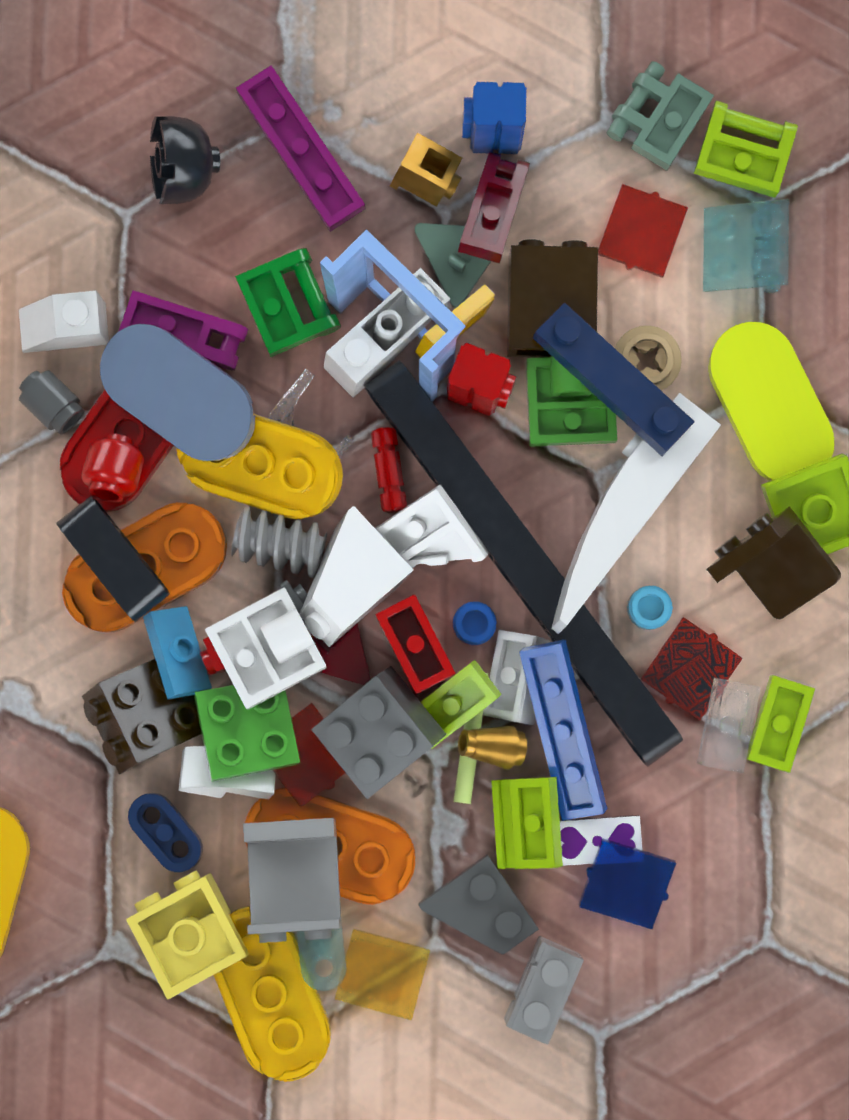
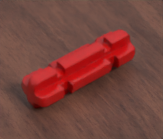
M378 428L372 431L371 439L373 448H377L378 452L374 454L378 489L383 488V494L379 495L381 509L383 512H398L407 506L405 491L401 492L400 489L401 486H404L400 454L399 451H395V446H398L397 433L394 428Z

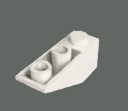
M421 268L413 274L444 305L450 301V297ZM398 287L326 352L324 369L354 398L364 389L365 384L387 368L432 319Z

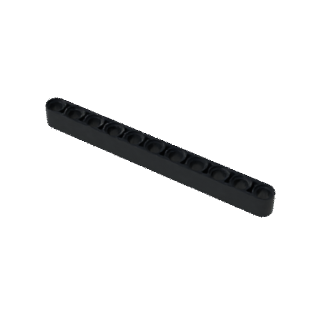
M398 360L365 384L364 388L375 405L396 430V433L434 484L443 487L488 550L489 558L551 641H566L572 669L641 761L649 767L681 743L683 738L677 728L584 604L559 634L551 629L565 581L564 577L405 365Z

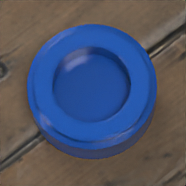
M474 601L462 605L456 611L453 618L455 635L467 645L477 646L484 644L493 636L496 630L497 623L494 612L489 606L481 602Z

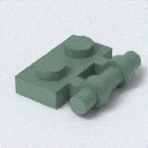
M652 61L646 71L639 73L632 83V93L626 102L619 104L612 114L614 121L606 133L610 138L618 142L622 140L627 130H633L639 135L631 149L668 171L711 103L714 95L679 73L669 87L659 81L665 72L664 67ZM647 99H653L659 103L650 118L639 113Z

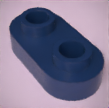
M148 793L133 801L128 811L130 827L160 864L172 872H185L193 868L199 862L203 853L201 838L170 800L158 793ZM149 807H155L159 810L160 819L157 823H150L146 819L145 813ZM181 840L188 845L189 850L185 857H179L174 853L173 847L176 841Z

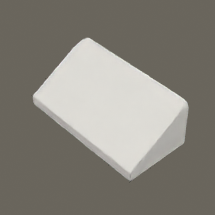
M504 630L498 631L489 678L502 695L483 710L484 716L534 725L536 717L519 651L525 647L550 643L548 639Z

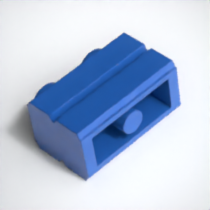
M477 82L473 86V97H464L462 138L470 139V149H472L473 153L488 154L489 151L497 150L498 154H518L519 150H521L526 124L527 87H525L524 83L503 82L502 86L499 87L497 82Z

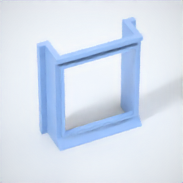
M366 229L334 262L327 256L320 262L328 302L341 314L367 287L383 302L391 294L374 279V262L445 332L419 359V385L430 400L433 401L437 397L438 383L452 370L455 362L456 340L466 326ZM424 328L417 336L422 339L428 330Z

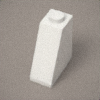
M353 506L334 529L299 615L305 621L309 632L314 637L322 639L330 647L393 593L412 573L413 569Z

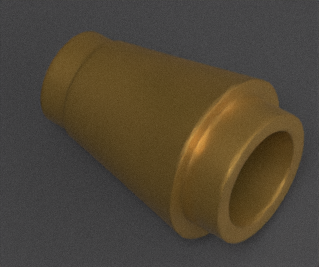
M514 726L464 729L459 736L458 751L461 756L509 770L513 766H521L527 753V738L524 732L517 731Z

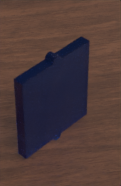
M602 838L592 867L586 869L588 879L578 905L580 908L653 929L662 901H666L669 898L667 888L675 869L676 861Z

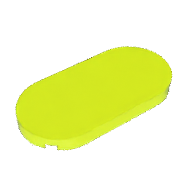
M761 322L740 323L725 331L711 351L708 373L713 388L755 471L770 481L831 458L834 452L833 429L786 336L773 326Z

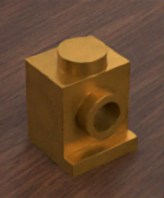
M417 132L390 187L397 190L400 186L437 207L442 197L450 200L457 189L462 177L455 172L463 157Z

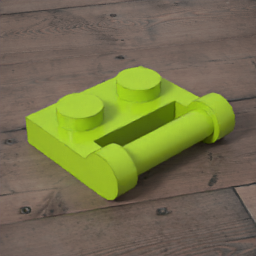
M715 101L694 174L775 198L780 190L798 125L787 121L783 125L728 109L727 103ZM722 125L777 141V148L722 133Z

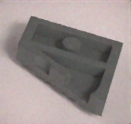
M488 854L418 903L422 911L502 955L539 930Z

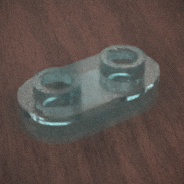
M343 928L331 929L332 938L305 940L304 931H297L301 974L304 981L315 990H333L343 982L346 976L347 964ZM322 960H329L333 965L332 973L327 977H320L316 971L318 963Z

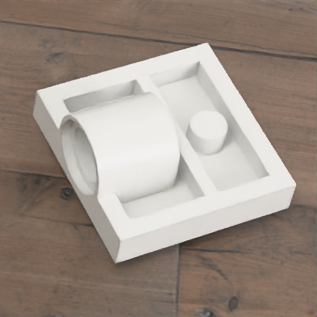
M285 587L205 629L247 710L327 668Z

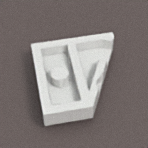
M438 485L375 528L411 568L418 564H427L429 566L446 565L449 561L472 559V562L483 560L489 554L482 541L441 485Z

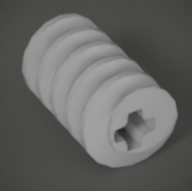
M245 506L236 525L231 556L238 549L240 561L247 563L256 552L257 565L262 567L273 556L274 568L280 571L290 560L291 571L297 575L301 572L304 565L307 564L309 577L315 578L323 558L327 532L324 537L320 536L318 523L313 522L307 533L302 531L301 519H296L290 529L285 528L284 516L280 514L273 525L268 524L267 511L262 510L256 521H252L250 507Z

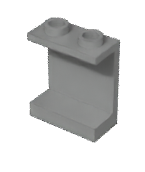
M334 818L244 823V842L248 843L251 925H247L248 934H259V943L287 941L286 932L304 931L305 940L332 938L331 929L342 928L336 820Z

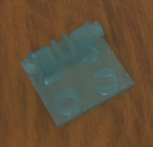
M789 199L704 208V292L763 287V292L776 293L780 291V286L788 285Z

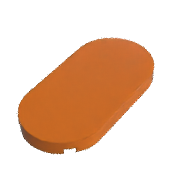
M176 502L165 505L121 530L170 592L169 596L150 611H157L210 581L219 572L226 557L227 541L222 525L212 513L195 504ZM80 554L71 561L66 571L67 574L62 589L63 601L70 615L78 623L99 632H116L135 624L136 622L117 603Z
M292 787L274 790V794L269 800L260 798L253 804L247 814L245 823L334 818L337 831L340 897L368 905L382 903L402 892L413 876L415 849L412 840L400 824L388 817Z

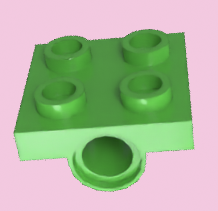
M553 356L526 359L530 447L617 442L616 414Z
M234 685L195 692V702L211 782L298 765L300 763L286 690L249 710L245 708Z

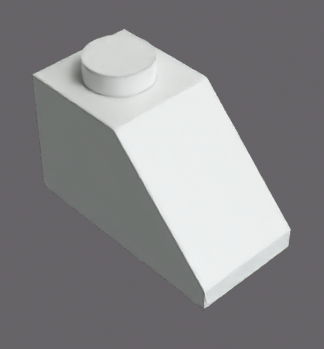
M96 290L55 294L19 309L22 352L24 353L107 345L109 342L106 303Z

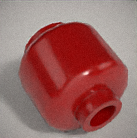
M109 434L107 438L97 439L90 443L81 479L89 488V493L95 498L107 502H121L124 497H128L136 492L144 463V456L138 448L133 446V441L129 437L121 434Z

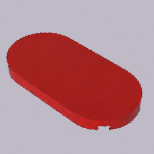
M104 390L64 447L60 457V470L66 492L74 501L81 504L91 496L89 488L81 479L90 443L97 439L107 438L109 434H121L132 439L133 446L138 448L144 456V463L136 492L128 497H124L121 502H107L95 498L106 512H112L128 506L139 496L174 445L119 406Z

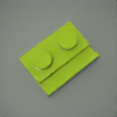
M557 777L491 780L497 869L562 867Z

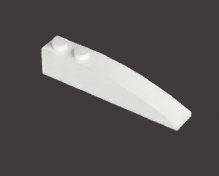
M681 393L677 395L673 402L695 422L663 457L637 433L622 451L628 459L619 469L597 504L578 543L566 575L551 628L557 634L572 620L721 426L720 423Z

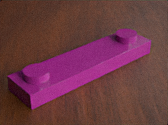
M272 65L236 87L238 96L330 232L366 209L365 203Z

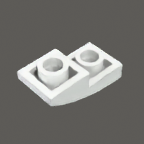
M204 746L184 747L178 791L222 798L226 792L269 800L275 790L276 769L211 782Z

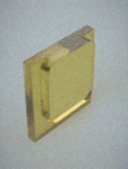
M353 928L335 1000L412 1020L430 949Z

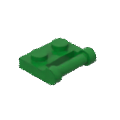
M307 248L292 251L235 276L270 357L317 337L329 335L341 328L337 315L331 314L309 265L312 259ZM294 271L315 318V321L305 325L282 277L283 274Z

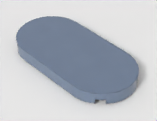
M135 324L120 330L107 343L100 362L101 380L107 394L119 406L175 447L194 459L220 461L237 455L248 444L255 428L253 402L249 392L237 380L177 337L153 325Z

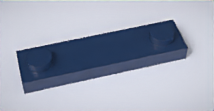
M566 303L535 332L533 339L662 457L695 422Z

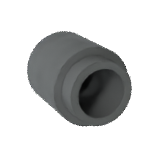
M50 370L42 373L34 371L24 379L19 387L22 391L19 401L47 429H55L60 435L75 426L85 412L79 405L80 399Z

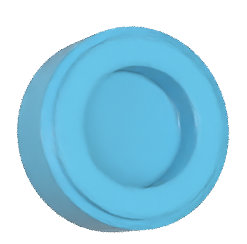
M644 586L636 590L629 598L627 605L631 621L639 628L653 630L667 623L673 609L670 596L666 591L657 586Z

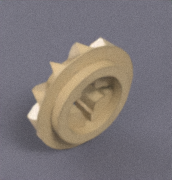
M635 327L627 331L619 339L615 349L637 368L640 359L636 356V352L646 355L657 347L659 350L656 352V357L653 360L657 368L653 370L647 367L640 372L662 391L675 381L680 372L682 356L679 345L667 331L659 327Z

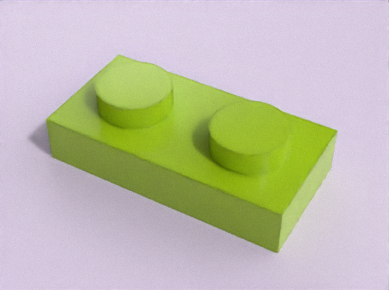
M475 660L421 701L422 705L446 733L431 749L502 695Z
M769 676L745 756L746 760L787 773L791 772L815 688L778 676Z

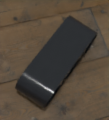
M92 495L56 523L68 541L133 621L136 622L170 595L162 581Z

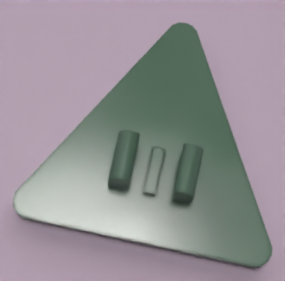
M418 223L415 226V234L444 292L450 297L452 307L457 308L466 300L491 261L458 252L465 226Z

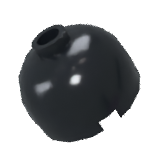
M175 116L154 117L150 142L158 143L155 146V156H150V167L155 197L160 199L159 204L191 202L202 196L209 187L212 173L219 172V148L211 146L207 132L200 124L190 119Z

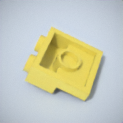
M197 870L173 883L177 891L161 899L159 893L156 892L134 904L138 913L126 919L167 1000L249 955L229 916L231 910L211 873L202 878Z

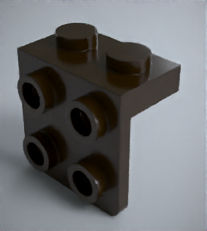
M790 506L773 518L768 513L761 516L746 528L749 535L741 541L736 535L730 538L714 551L719 558L706 569L717 583L736 570L768 612L776 619L786 617L836 584L841 578V572Z
M156 659L99 682L82 695L84 713L88 721L97 727L103 740L102 748L107 761L116 767L119 775L135 768L151 757L202 734L195 696L190 695L167 699Z

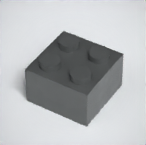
M392 666L376 675L311 729L366 799L370 798L446 735Z

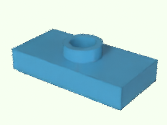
M187 606L150 611L143 616L167 699L194 695L195 692L211 689L210 679L200 654L201 650Z

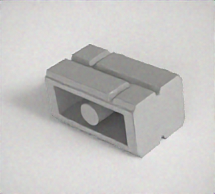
M539 936L514 993L516 999L511 1001L504 1017L506 1026L537 1041L549 1044L584 961L581 955Z

